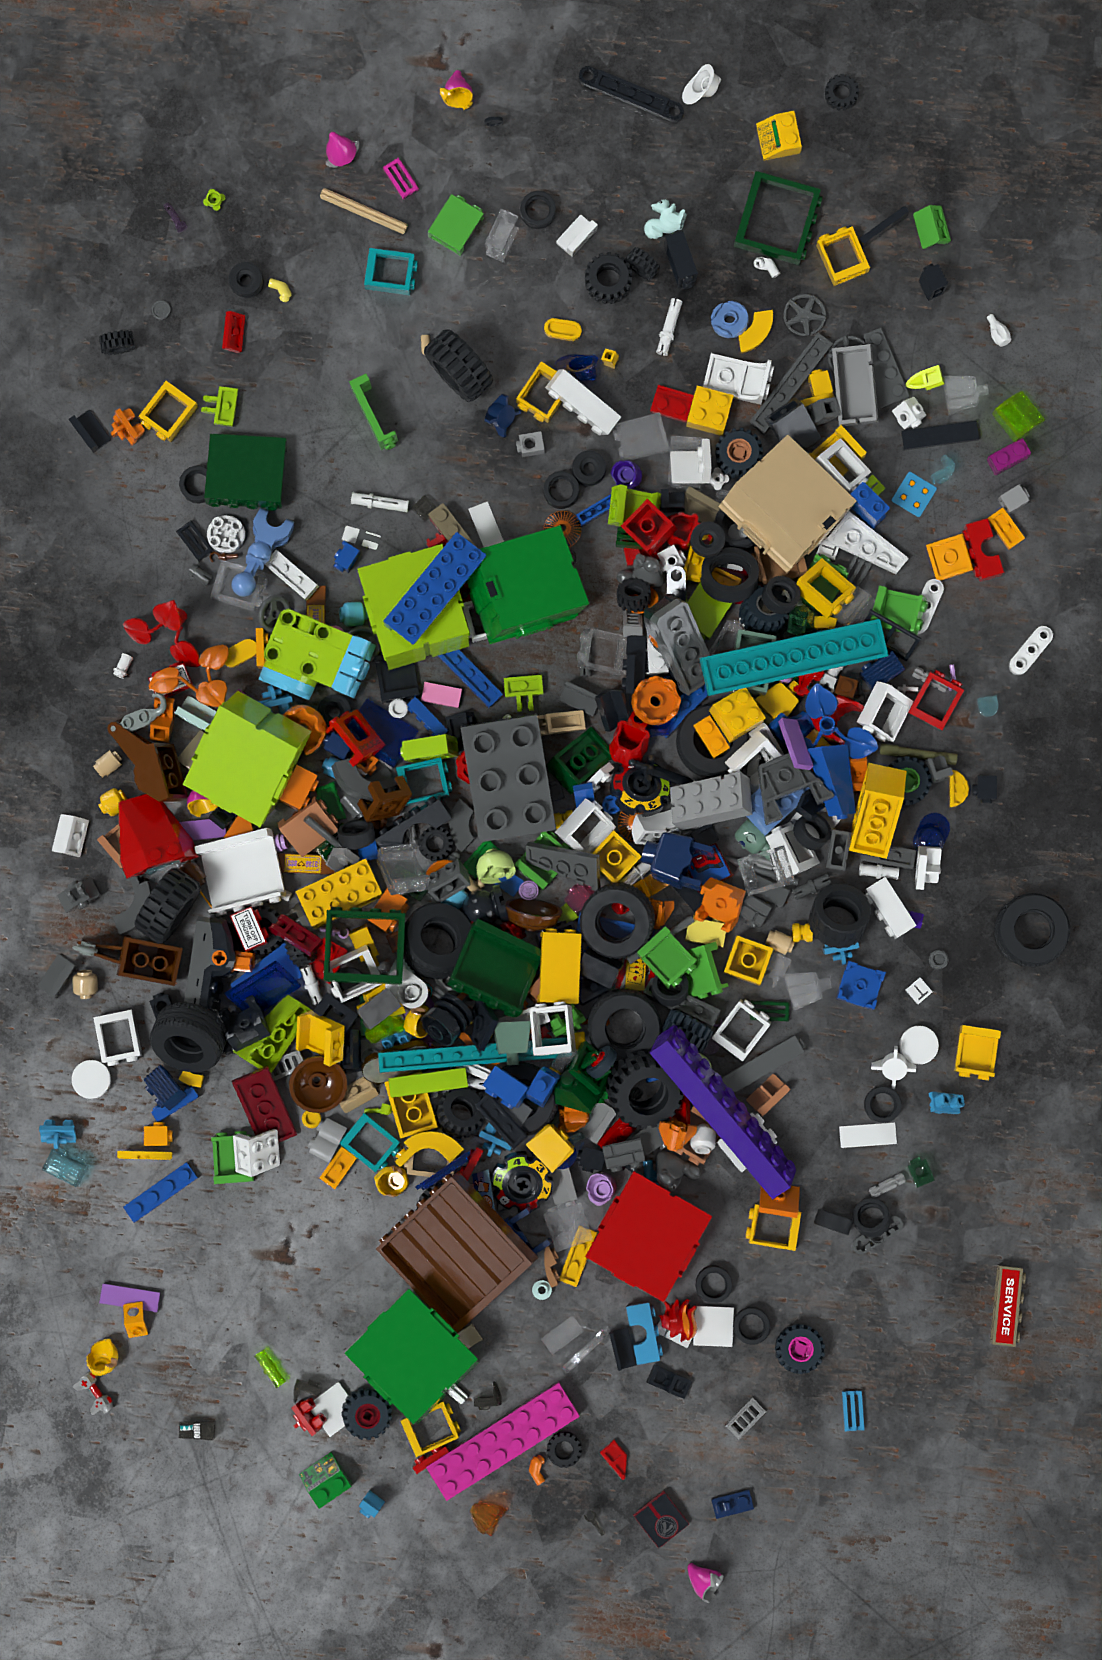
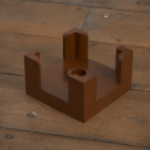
M403 776L395 778L400 790L388 793L384 792L379 781L370 782L368 790L373 798L372 804L369 807L363 799H360L357 803L366 822L400 815L413 795Z

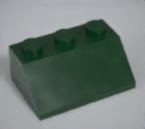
M573 1057L554 1087L555 1104L591 1114L606 1091V1086L609 1084L606 1080L601 1093L595 1095L568 1072L574 1059Z

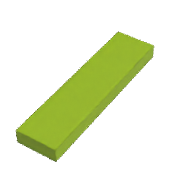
M466 1068L388 1078L391 1098L468 1087Z

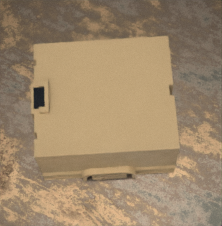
M787 435L735 483L718 507L738 525V530L743 528L745 535L760 549L762 547L765 549L763 551L764 555L767 553L787 573L826 538L857 500L800 445Z

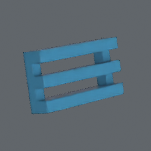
M842 1391L844 1431L864 1430L862 1391ZM846 1395H850L852 1426H848ZM854 1395L858 1396L860 1426H856Z

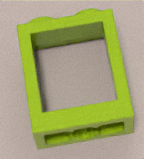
M447 734L402 741V747L400 748L404 761L412 763L459 756L457 737Z

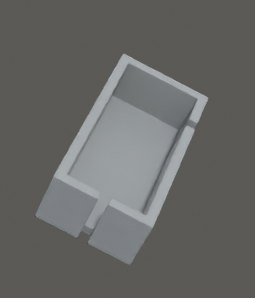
M867 344L832 348L836 399L840 416H838L839 425L843 427L858 425V421L861 424L879 423L874 367L870 365L874 364L872 346Z
M741 772L724 775V778L718 776L670 787L671 804L675 806L671 807L672 824L681 830L752 815L750 778Z

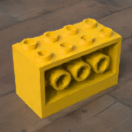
M868 763L856 813L852 821L849 851L887 859L904 800L907 771Z
M367 859L295 891L314 929L326 925L327 910H331V907H342V911H350V908L367 906L379 900L383 895Z

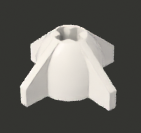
M894 1046V1052L886 1055L882 1060L872 1062L871 1065L872 1070H882L884 1076L892 1080V1089H895L896 1080L904 1078L907 1072H916V1065L907 1061L902 1054L897 1053L898 1046Z

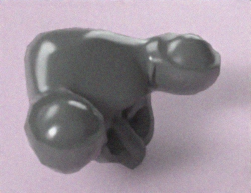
M640 553L634 559V571L622 570L618 572L616 577L620 584H622L623 580L627 581L629 578L631 580L637 578V580L642 579L643 582L646 581L650 585V588L661 587L664 584V576L660 569L659 561L655 557H649Z
M659 1151L656 1155L657 1181L662 1188L674 1191L679 1185L682 1175L691 1180L700 1178L701 1171L696 1164L685 1162L667 1151Z

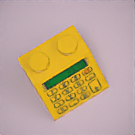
M794 111L775 114L756 123L763 161L800 154L802 145Z

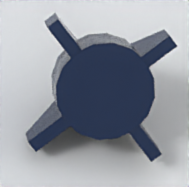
M501 394L488 407L484 422L495 426L498 435L501 437H506L507 427L512 424L515 415L521 414V410L513 408V406L508 404L509 396Z

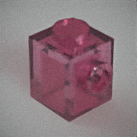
M575 884L567 891L569 895L564 898V901L577 915L582 910L586 900L593 894V891L587 885L584 887Z

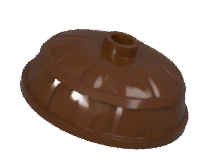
M518 898L508 900L505 903L508 919L527 931L544 930L554 927L563 912L557 905L536 899L525 900Z
M311 1057L300 1062L295 1067L290 1076L289 1090L294 1102L303 1110L312 1113L327 1112L335 1108L343 1100L347 1091V1078L344 1070L338 1063L329 1067L324 1064V1057ZM314 1077H320L318 1082L313 1081Z

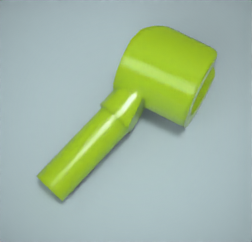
M382 1103L381 1109H364L365 1113H380L384 1115H389L392 1111L391 1105Z

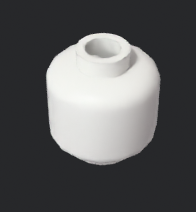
M700 1124L697 1127L696 1134L691 1138L690 1145L696 1153L708 1154L715 1148L716 1132L708 1124Z

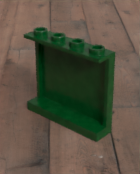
M210 434L204 494L206 505L211 507L224 505L230 508H239L241 506L248 509H258L259 507L272 511L282 509L281 499L285 452H287L286 438Z
M476 919L470 927L447 985L451 986L456 992L468 994L473 1000H481L487 1003L486 1005L492 1009L502 1010L505 1015L517 1018L523 1012L521 1010L540 964L541 949L482 920Z

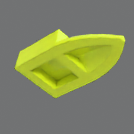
M937 365L913 375L906 382L905 386L911 389L925 388L930 390L944 385L941 368Z

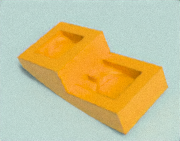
M652 874L633 884L635 888L637 887L638 890H641L648 898L669 886L655 880Z

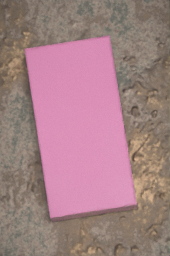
M424 682L421 701L459 709L462 689Z

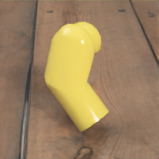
M271 278L268 287L278 290L280 294L279 299L282 302H288L289 297H291L288 285L285 282Z

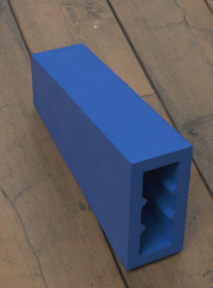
M848 745L809 748L808 752L813 763L816 778H819L823 785L834 794L833 799L824 802L828 816H837V820L847 819L848 814L856 813Z
M285 943L257 963L252 973L246 972L230 984L232 989L229 992L233 1000L241 1003L248 996L253 995L256 997L303 978L300 967L294 965L293 960L289 959L290 956L286 953Z

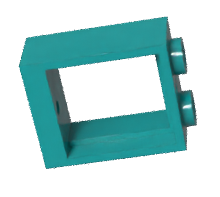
M369 248L364 281L365 289L410 295L411 290L415 288L413 271L417 272L418 260H415V255L412 253ZM384 257L408 261L405 285L374 281L377 258Z
M441 758L396 767L397 775L403 776L406 782V772L438 766L444 792L414 799L410 798L405 807L424 803L432 796H435V798L439 795L442 798L450 797L449 792H452L450 780L446 781L445 773H448L446 762H442Z
M363 1113L340 1142L344 1148L375 1173L388 1165L386 1160L389 1156L392 1155L394 1157L401 1149L398 1146L401 1142L366 1113ZM367 1122L393 1143L376 1165L350 1145Z

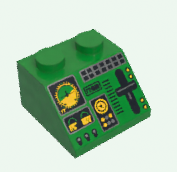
M332 1452L299 1474L307 1492L319 1509L353 1485Z

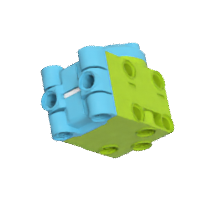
M286 609L279 614L264 650L266 661L259 680L307 700H310L317 682L355 698L361 684L356 679L361 681L365 679L370 664L364 660H371L376 645L363 638L350 635L321 623L312 617Z

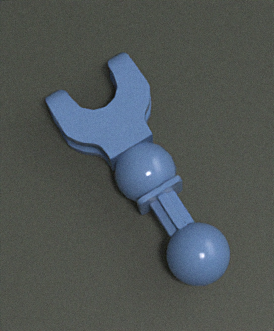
M264 508L259 509L253 520L255 543L248 548L246 555L247 566L244 572L238 573L232 579L231 586L235 594L247 597L255 591L256 581L254 576L257 570L264 569V564L270 560L272 552L276 547H281L288 543L294 529V521L286 519L281 526L272 527L267 523L268 510Z

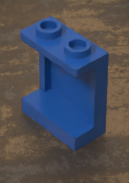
M862 482L850 494L857 500L851 509L871 529H874L887 516L885 513L890 507L865 482Z

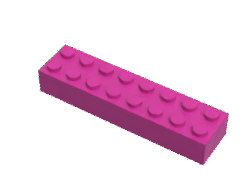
M557 1382L454 1447L449 1453L426 1468L444 1498L448 1501L580 1417V1414L560 1382Z

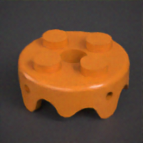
M653 676L642 680L637 685L634 694H632L631 703L635 714L640 720L650 725H662L669 722L678 713L681 697L677 693L674 681ZM652 697H657L660 701V705L653 706L650 702V699Z
M296 705L283 714V716L299 725H306L308 730L312 731L303 749L305 755L311 754L321 746L327 736L325 732L327 726L324 718L318 711L307 705Z

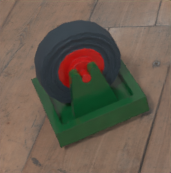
M584 1041L580 1044L568 1072L595 1095L601 1093L614 1066L617 1052L610 1046H605L598 1051L587 1041Z

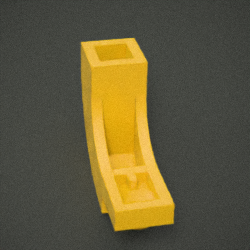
M422 1132L411 1136L404 1142L408 1149L405 1150L403 1148L396 1155L398 1159L395 1163L402 1167L416 1152L425 1148L437 1150L451 1163L464 1148L455 1139L446 1134Z

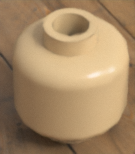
M92 970L77 971V974L72 978L74 994L79 995L81 999L92 998V995L98 992L97 975L92 973Z

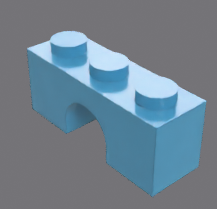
M649 1302L626 1306L629 1326L640 1325L647 1332L643 1342L633 1344L637 1365L660 1361L659 1356H663L661 1344H657L656 1341L659 1331L658 1326L653 1325L652 1317H656L654 1306H650Z

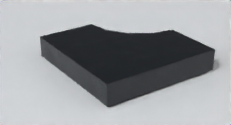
M481 1000L476 1001L471 1011L474 1020L471 1040L478 1051L485 1050L499 1022L492 1008L488 1007L487 1003Z

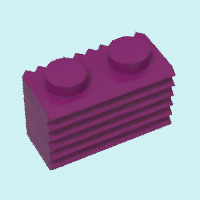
M1021 438L991 454L987 462L994 475H998L1008 470V468L1021 463V461L1028 459L1031 452L1024 439Z

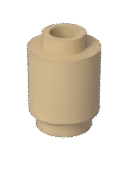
M109 750L95 761L96 764L93 767L103 778L122 765L120 763L122 758L116 751L112 753Z
M770 930L765 945L786 955L787 952L791 953L795 942L792 941L793 937L777 930L775 932Z

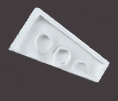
M850 511L825 540L894 574H897L909 559Z

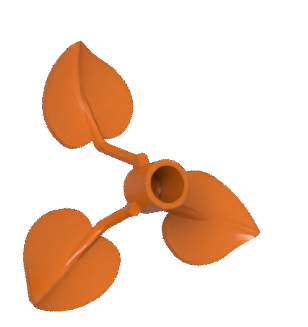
M227 645L210 647L200 655L199 664L202 667H207L208 682L200 683L198 689L179 676L177 668L169 667L160 670L154 675L150 681L149 690L160 694L170 693L177 688L179 681H182L195 691L196 698L200 703L219 707V705L225 702L227 685L222 680L212 681L210 669L218 670L226 663L229 656Z

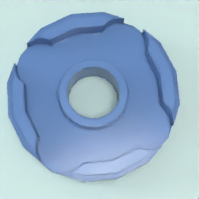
M728 301V303H721L712 312V327L721 337L735 338L747 329L749 324L748 313L745 307L738 302ZM728 316L735 318L732 323L725 322V318Z

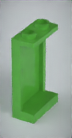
M367 374L349 381L351 390L381 450L394 448L396 446L395 443L398 442L396 432L383 434L364 395V392L372 389Z

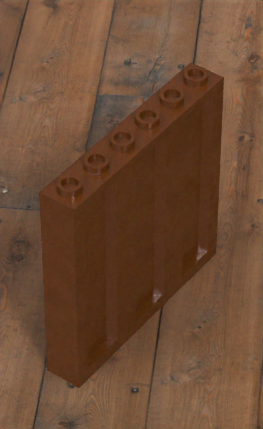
M459 1171L453 1176L449 1173L442 1180L444 1184L441 1187L437 1185L429 1192L431 1197L428 1200L424 1197L416 1205L418 1209L415 1212L413 1210L409 1211L404 1216L406 1220L403 1223L399 1221L391 1229L393 1233L390 1236L386 1233L379 1240L381 1244L376 1248L430 1309L433 1308L457 1333L538 1259V1256Z

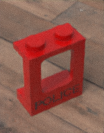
M358 709L351 713L346 711L340 718L338 716L333 718L329 722L330 726L325 730L327 734L336 730L355 755L349 760V763L353 767L375 756L385 746L384 742ZM354 718L368 738L358 741L345 724Z

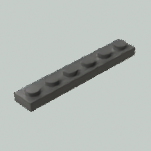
M817 333L749 423L765 434L770 426L767 425L764 418L793 398L833 343Z

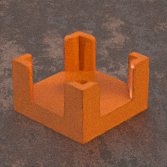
M710 877L701 888L700 894H704L702 905L695 912L694 919L703 922L708 916L724 922L725 924L721 927V930L729 933L738 923L746 891Z

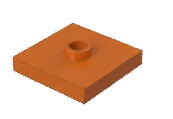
M760 1186L758 1212L797 1218L800 1187L791 1186V1188L772 1199Z

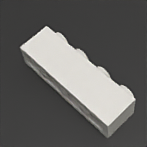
M559 369L545 387L549 390L548 394L552 398L561 400L564 403V408L578 414L577 418L585 424L589 423L592 426V431L598 435H608L621 418L619 414L564 369Z

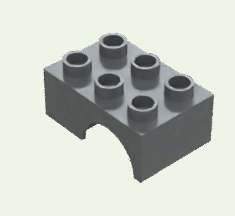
M537 713L461 726L479 842L556 830Z

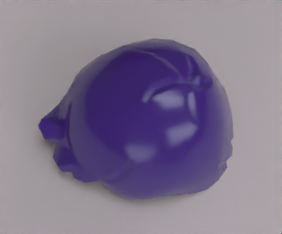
M630 460L618 461L611 469V475L616 482V486L621 484L626 485L628 489H634L642 480V470L636 463Z

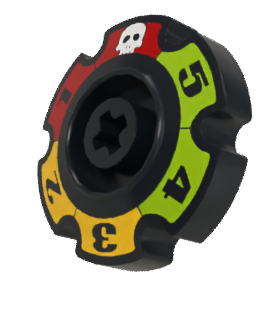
M623 764L619 765L618 772L613 773L610 781V794L617 797L615 804L622 811L633 816L638 812L642 814V817H648L659 813L663 809V803H668L671 796L670 787H672L670 781L652 775V780L646 783L643 770L637 769L634 766L626 767Z
M517 1151L504 1156L505 1163H497L491 1175V1187L497 1188L494 1190V1197L497 1202L508 1210L516 1207L519 1213L527 1207H530L532 1211L540 1208V1201H547L553 1190V1177L548 1176L551 1171L535 1154L532 1157H528L526 1151Z

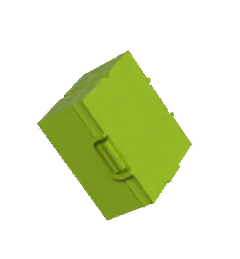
M443 544L413 553L410 551L389 557L388 560L357 569L365 594L363 600L373 634H377L382 654L389 670L425 660L426 656L429 655L435 657L469 647L468 637L470 634L462 610L464 603L460 590L414 645L393 629L390 631L383 622L443 549Z
M237 691L226 702L219 705L211 724L205 728L206 732H204L195 755L191 759L193 763L183 785L211 800V803L227 812H233L254 825L261 827L266 818L275 809L312 731L279 713L274 714L270 712L271 709Z

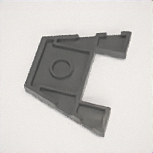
M789 753L758 766L766 826L783 818L775 801L809 787L817 804L834 798L833 792L829 791L823 785V782L816 778L810 770L794 768Z

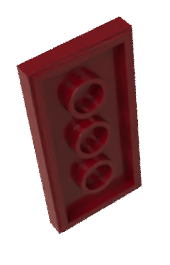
M268 1066L232 1080L234 1089L255 1136L276 1129L278 1131L279 1143L297 1135V1131Z

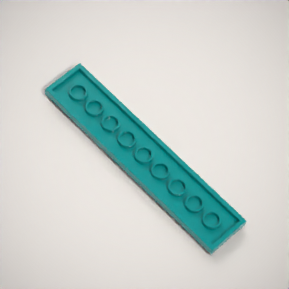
M876 619L699 659L707 694L712 696L887 657L888 651L881 621Z

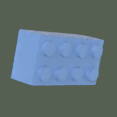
M807 787L775 800L783 818L767 826L764 820L761 790L759 788L751 795L752 815L746 817L766 836L797 807L802 793L810 788Z

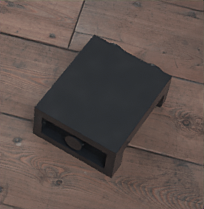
M796 397L764 418L767 425L774 431L779 442L789 435L805 450L821 439L804 404Z
M379 652L378 656H374L382 704L391 703L394 699L409 700L414 697L420 698L414 663L389 670L382 652Z

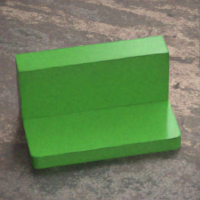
M929 205L913 214L923 249L935 244L951 242L942 206Z

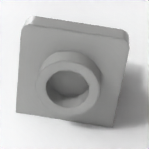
M333 848L326 861V865L333 871L338 872L344 869L345 866H348V864L353 865L357 863L360 858L347 848Z

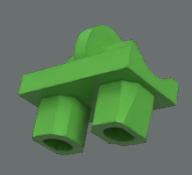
M571 1004L575 1033L581 1029L579 1024L586 1021L580 1009L578 1010ZM558 1013L550 1016V1028L555 1037L562 1034L564 1037H567L565 1018L561 1020Z

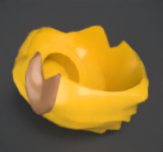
M425 1005L412 1008L405 1017L403 1026L405 1031L417 1038L425 1037L427 1033L422 1026L421 1018L430 1008Z
M396 1165L384 1167L374 1176L376 1187L383 1196L394 1198L407 1189L409 1185V1178L405 1169Z
M110 1338L96 1342L91 1346L90 1353L86 1355L87 1366L95 1376L110 1373L118 1363V1351Z

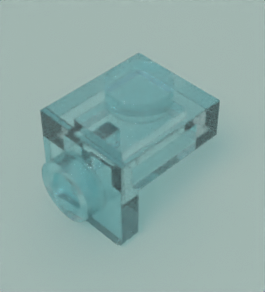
M946 454L940 459L945 468L935 472L929 478L933 485L945 483L949 480L948 477L955 471V464L952 458H948Z

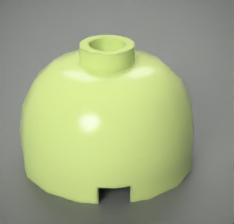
M497 849L487 850L479 858L476 866L478 879H481V882L484 884L501 882L499 878L506 877L508 880L516 873L511 856Z

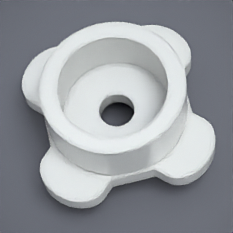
M715 468L711 474L710 483L715 490H721L724 483L729 481V476L724 475L720 468Z

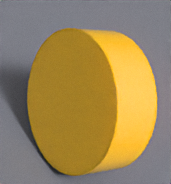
M305 1111L302 1115V1122L307 1128L318 1127L322 1120L320 1113Z

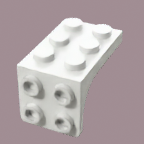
M711 353L703 387L734 395V399L761 405L762 399H767L770 384L766 383L767 381L771 382L774 366H771L772 360H768L766 363H752Z

